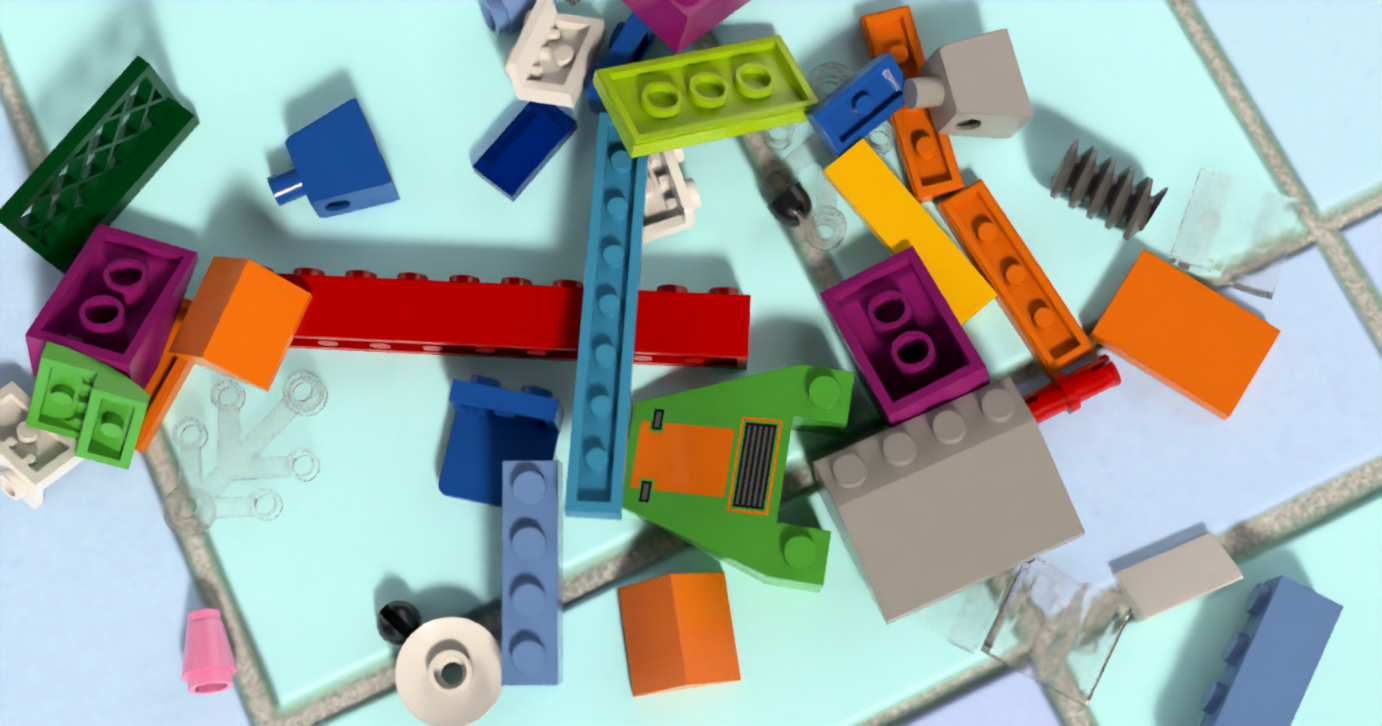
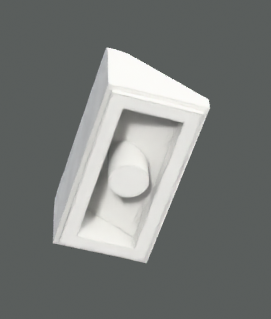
M1212 532L1113 574L1136 623L1150 619L1244 578L1238 566Z

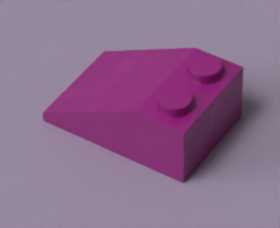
M99 224L25 334L33 376L37 377L41 356L48 341L88 355L119 371L142 389H145L161 360L196 267L198 252Z
M913 246L819 293L889 428L990 384L984 362Z

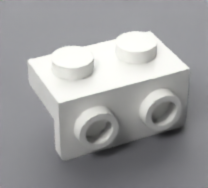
M537 0L533 9L526 13L523 30L515 46L508 50L505 59V72L511 79L517 99L574 108L587 74L593 66L607 35L604 19L557 13L554 0Z
M682 148L649 155L643 244L695 227V209L701 207V200L693 178L685 180L678 164L685 160Z

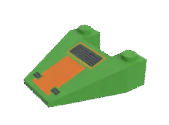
M798 364L635 402L627 444L623 509L764 584L819 593L824 585L831 531L777 522L790 434L792 429L843 437L848 422L855 372Z

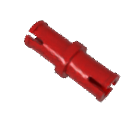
M1104 354L1099 359L1067 375L1059 372L1051 376V383L1022 398L1037 424L1065 410L1069 414L1079 410L1081 402L1113 386L1120 385L1121 378L1113 361L1110 362L1109 356Z

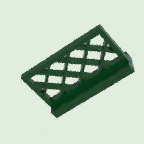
M137 55L0 209V224L65 275L99 224L110 226L200 122L195 115L180 105L152 66ZM138 86L136 94L130 96L133 90ZM130 114L128 120L122 125L124 116ZM103 125L101 134L95 136V133ZM95 153L94 158L87 164L89 155ZM68 165L66 173L59 176L60 172ZM60 193L58 199L51 204L53 196ZM32 205L31 212L27 215L22 216Z

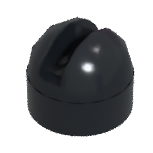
M798 182L772 201L767 208L781 224L788 227L800 226V220L796 211L804 219H809L812 213V201L809 194Z
M393 601L386 604L380 610L376 622L377 630L385 641L401 646L417 628L422 626V617L417 608L410 603ZM392 610L410 627L404 634L386 619Z

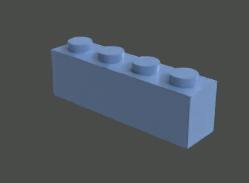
M558 460L503 461L501 686L559 685L563 682V464Z
M1284 575L1265 581L1264 584L1258 583L1250 593L1245 604L1244 611L1249 613L1250 616L1242 633L1236 631L1228 641L1223 652L1222 660L1228 663L1220 681L1214 680L1203 695L1200 710L1204 711L1205 714L1199 726H1291L1344 606Z

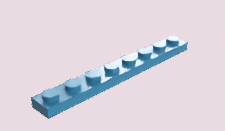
M599 112L564 512L566 517L622 520L649 155L630 158L608 112Z

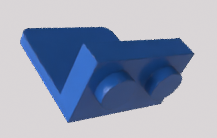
M470 375L469 382L453 379L448 400L456 413L438 483L440 492L446 497L502 508L503 461L554 460L564 411L560 400L552 398L553 392L530 385L522 386L521 392L500 388V381L480 375Z

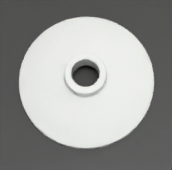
M442 617L429 621L417 628L407 638L398 654L395 666V683L399 697L412 715L428 725H470L484 717L493 708L504 687L501 686L502 650L494 636L483 626L472 620L461 617ZM457 663L462 667L463 676L459 682L448 684L444 679V671L448 665Z

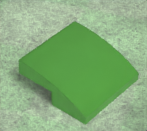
M47 341L39 364L26 426L79 439L74 456L128 470L151 395L112 367L88 355Z

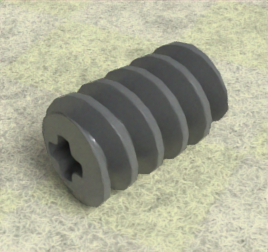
M1076 137L1051 178L1050 197L1057 199L1065 191H1071L1068 207L1073 210L1087 200L1089 203L1086 217L1092 220L1103 210L1106 211L1104 228L1111 230L1119 222L1124 221L1125 227L1122 238L1128 241L1144 229L1165 196L1168 187H1164L1152 196V178L1147 176L1137 185H1132L1134 168L1128 166L1117 176L1114 175L1117 159L1110 156L1100 165H1097L1098 148L1091 146L1083 154L1079 155L1077 152L1080 138Z

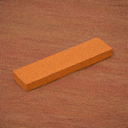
M909 5L861 16L859 25L870 61L880 53H891L906 79L920 77V67L926 60ZM904 105L888 118L909 192L919 204L949 197L965 188L949 135H941L935 130L929 107L909 109Z
M982 179L937 204V212L972 265L998 294L995 300L1047 379L1094 351V346Z

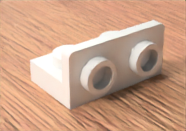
M11 381L0 389V487L13 500L18 501L21 498L35 510L44 503V489L85 458L74 456L78 444L77 439L26 426L32 398L16 383Z

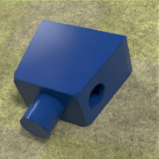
M356 98L348 100L289 136L285 141V145L294 167L267 177L270 189L279 206L307 196L319 218H329L395 202L400 199L367 119Z

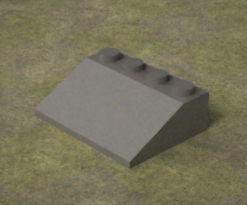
M1010 376L813 462L816 488L886 625L1074 541L1085 534L1038 424Z

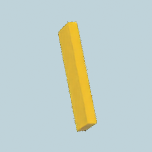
M863 138L823 170L822 175L892 256L911 246L914 247L961 326L998 295Z

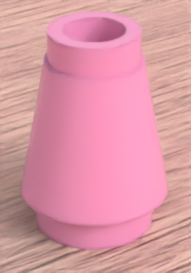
M201 609L187 615L188 625L186 628L181 679L187 682L188 692L192 694H211L230 689L233 686V675L238 670L223 621L221 620V611L217 609Z

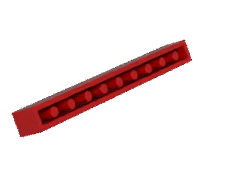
M264 267L274 273L271 268ZM307 267L296 268L293 274L275 273L311 293L313 296L289 348L576 362L578 359L584 284L579 281L556 280L553 282V286L532 285V282L525 278L506 277L501 279V284L480 283L479 278L470 275H452L449 277V281L428 280L429 278L426 275L413 272L397 274V279L377 278L375 273L364 270H349L345 272V276H326L325 272L319 269ZM674 284L660 285L657 287V291L639 290L634 364L747 370L751 295H740L738 289L731 287H714L709 289V293L688 292V289L684 286Z

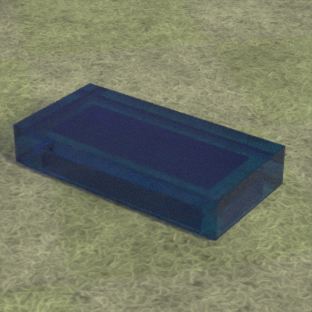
M529 101L472 166L474 173L510 201L514 202L578 129L577 122L555 105Z

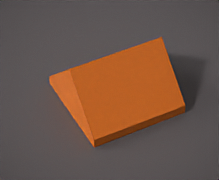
M214 256L168 352L189 362L269 392L313 296L311 293L250 259Z
M724 572L673 573L618 588L633 697L741 681Z

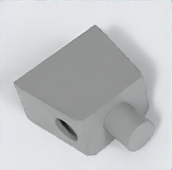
M1007 28L942 45L920 67V77L907 78L903 85V99L907 108L919 109L929 107L934 128L941 135L1011 138L1034 117Z

